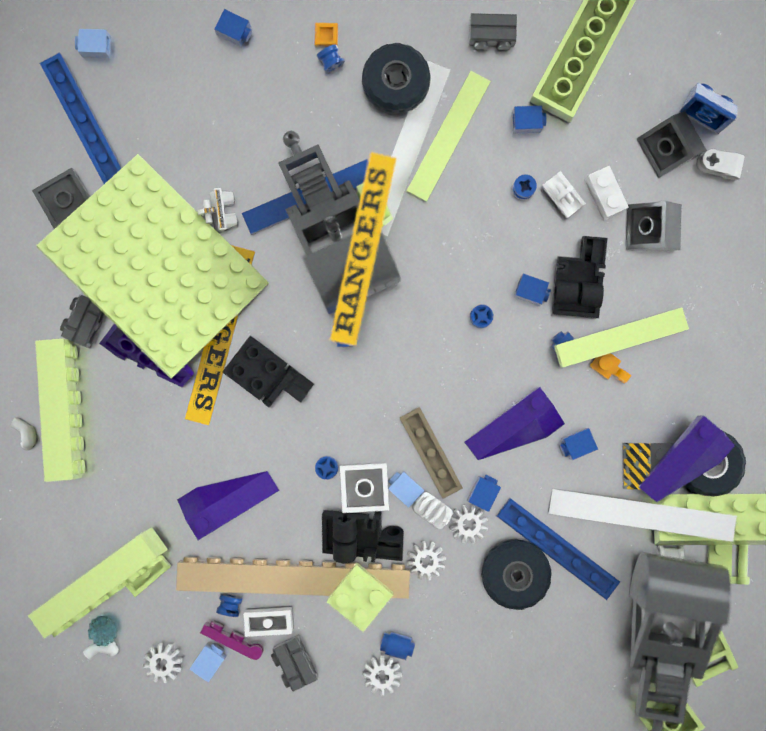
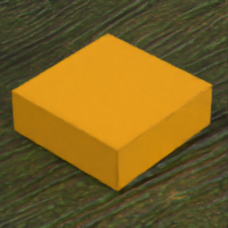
M315 23V47H328L334 44L338 47V23Z

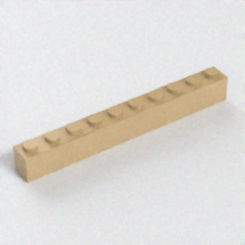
M184 557V560L177 562L176 591L330 596L357 562L345 564V566H336V562L323 561L322 565H313V561L303 560L299 561V564H290V560H276V564L267 563L266 559H253V563H244L242 558H230V562H221V558L208 557L207 561H197L198 557ZM368 563V567H363L393 591L391 598L409 599L410 568H405V564H391V568L382 567L381 563Z

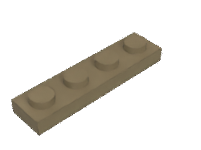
M418 407L399 417L442 499L463 489L421 408Z

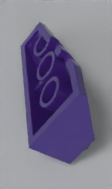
M113 324L99 343L116 357L124 361L128 358L136 362L137 367L143 370L145 367L156 371L157 376L180 387H183L194 374L186 364L171 379L115 324Z
M537 387L464 443L476 459L481 460L547 438L565 423L541 387Z
M698 415L638 487L655 502H658L720 464L735 445L707 417Z
M265 471L197 487L177 499L186 522L197 540H200L275 494L279 489L269 472Z

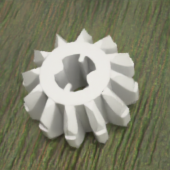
M423 492L416 499V503L412 507L414 512L438 529H443L453 515L452 510L427 492Z
M462 505L464 513L461 514L459 510L455 509L454 513L459 516L458 519L450 518V521L457 523V525H452L449 529L450 531L458 530L454 534L455 539L463 534L462 543H466L468 536H470V541L473 544L475 543L474 535H477L480 539L484 537L479 530H488V527L481 525V523L487 522L488 518L483 517L479 519L484 511L480 509L474 514L475 505H471L470 512L467 511L466 505ZM465 519L469 521L474 519L472 523L474 527L472 529L468 527L466 529L463 528L465 525L463 521Z
M422 541L423 549H419L415 544L413 548L417 553L408 552V556L415 560L407 561V566L416 565L410 570V573L415 574L419 570L418 579L421 580L423 574L426 573L427 580L429 581L431 580V572L436 577L440 576L436 568L445 569V565L438 563V561H444L446 557L444 555L437 556L442 552V548L439 547L433 551L435 547L434 542H431L429 548H426V542ZM427 555H430V560H433L432 563H427L426 566H423V562L420 561L421 557L425 558Z
M159 643L157 649L153 646L149 649L151 654L144 655V659L149 662L144 663L143 668H150L146 675L149 677L154 674V682H157L161 677L163 683H167L168 676L174 680L177 677L175 672L182 670L177 664L182 663L183 658L175 657L180 652L178 649L173 653L170 651L172 644H168L166 649H164L163 643ZM163 659L167 660L166 665L159 666L158 663Z
M380 655V662H377L376 658L372 657L371 662L374 666L366 663L365 669L369 672L363 673V678L369 679L365 682V686L373 685L371 689L373 694L379 688L381 696H384L385 688L388 689L389 693H393L391 684L399 687L400 682L396 678L402 677L401 672H395L400 668V665L397 663L391 666L393 663L392 657L387 662H384V655ZM380 670H384L385 674L389 676H385V680H380V676L376 675V673L380 674Z

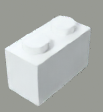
M610 166L598 170L585 178L603 220L622 213L629 208Z
M292 607L245 610V637L292 634Z

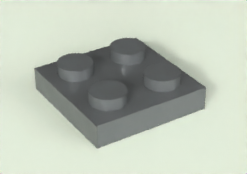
M73 168L66 170L32 190L54 229L90 198Z

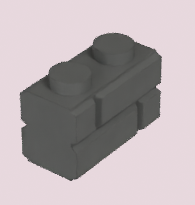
M471 13L469 45H474L475 49H487L488 46H497V49L500 50L511 49V46L516 44L517 14Z
M79 294V297H74L69 309L72 312L69 318H65L61 324L60 331H63L61 337L90 348L105 314L88 297Z
M299 635L273 647L274 653L271 654L275 666H280L284 673L281 675V678L286 688L290 687L292 692L318 680V674Z

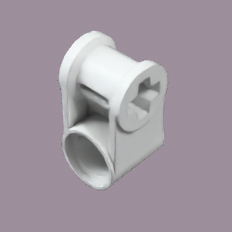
M711 149L698 157L697 166L704 173L731 180H740L745 156L738 153ZM708 157H710V161L713 162L711 166L710 162L706 160Z

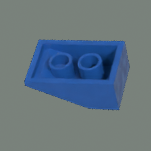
M697 83L688 95L680 112L685 111L688 117L719 134L736 119L738 106L733 104V100L728 96H720L713 92V88L709 85Z

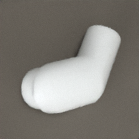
M15 417L10 426L20 432L21 447L25 450H30L36 443L35 429L30 424Z
M99 638L84 649L83 653L89 660L98 653L108 654V656L112 657L118 653L119 648L113 640Z

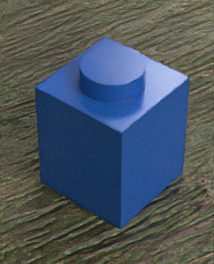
M226 9L223 10L214 28L217 36L240 47L244 41L247 42L252 33L249 20Z
M542 105L515 106L512 111L513 134L541 133L543 126H546L547 117L546 112H542Z
M523 273L514 297L540 306L543 301L547 302L551 292V289H548L549 282Z
M584 428L561 438L563 443L560 444L561 451L564 457H569L570 460H575L598 450L589 428Z
M485 475L484 478L479 476L467 501L489 512L501 489L500 486L496 485L498 480L488 475Z

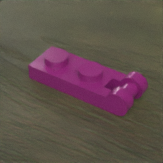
M211 621V623L206 622L200 632L204 636L253 660L259 659L264 651L261 643L250 644L244 640L245 637L234 631L229 633L223 630L224 626L215 621Z

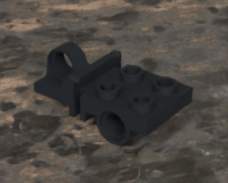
M582 236L580 258L557 257V263L564 265V267L557 268L553 303L554 315L599 318L604 296L603 278L605 277V273L599 272V268H606L605 259L608 238Z
M251 335L222 371L258 400L264 395L265 398L262 402L269 408L283 390L301 403L314 385L313 382L289 365L285 370L284 368L287 363Z
M323 510L322 553L333 554V559L341 564L351 563L356 557H363V562H367L368 557H371V562L375 563V559L402 561L404 531L398 526H388L382 530L381 511H375L373 520H369V514Z

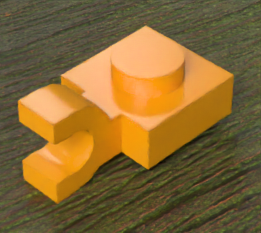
M611 353L596 357L589 366L608 380L613 375L624 384L632 376L618 367L621 360Z

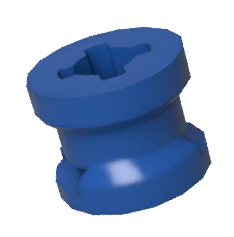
M335 44L324 48L317 54L318 60L324 64L325 72L333 71L345 62L344 58H340L338 54L339 49Z
M528 174L519 176L513 184L514 195L521 200L531 198L537 188L535 179Z
M487 305L476 306L470 313L472 325L477 328L487 327L493 321V311Z
M330 456L320 458L315 465L316 474L326 480L333 478L338 472L337 461Z
M221 593L219 596L221 603L217 607L216 613L230 617H239L240 611L238 606L242 603V597Z

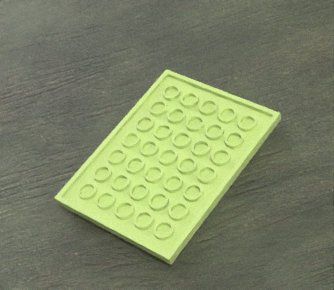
M138 154L37 244V248L171 379L269 284L249 262L209 223H206V220L201 215H198V212Z

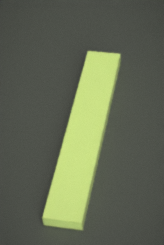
M470 71L407 189L408 193L425 202L428 201L490 85V80Z
M678 308L555 345L554 348L560 367L563 368L688 330L689 327L683 308Z

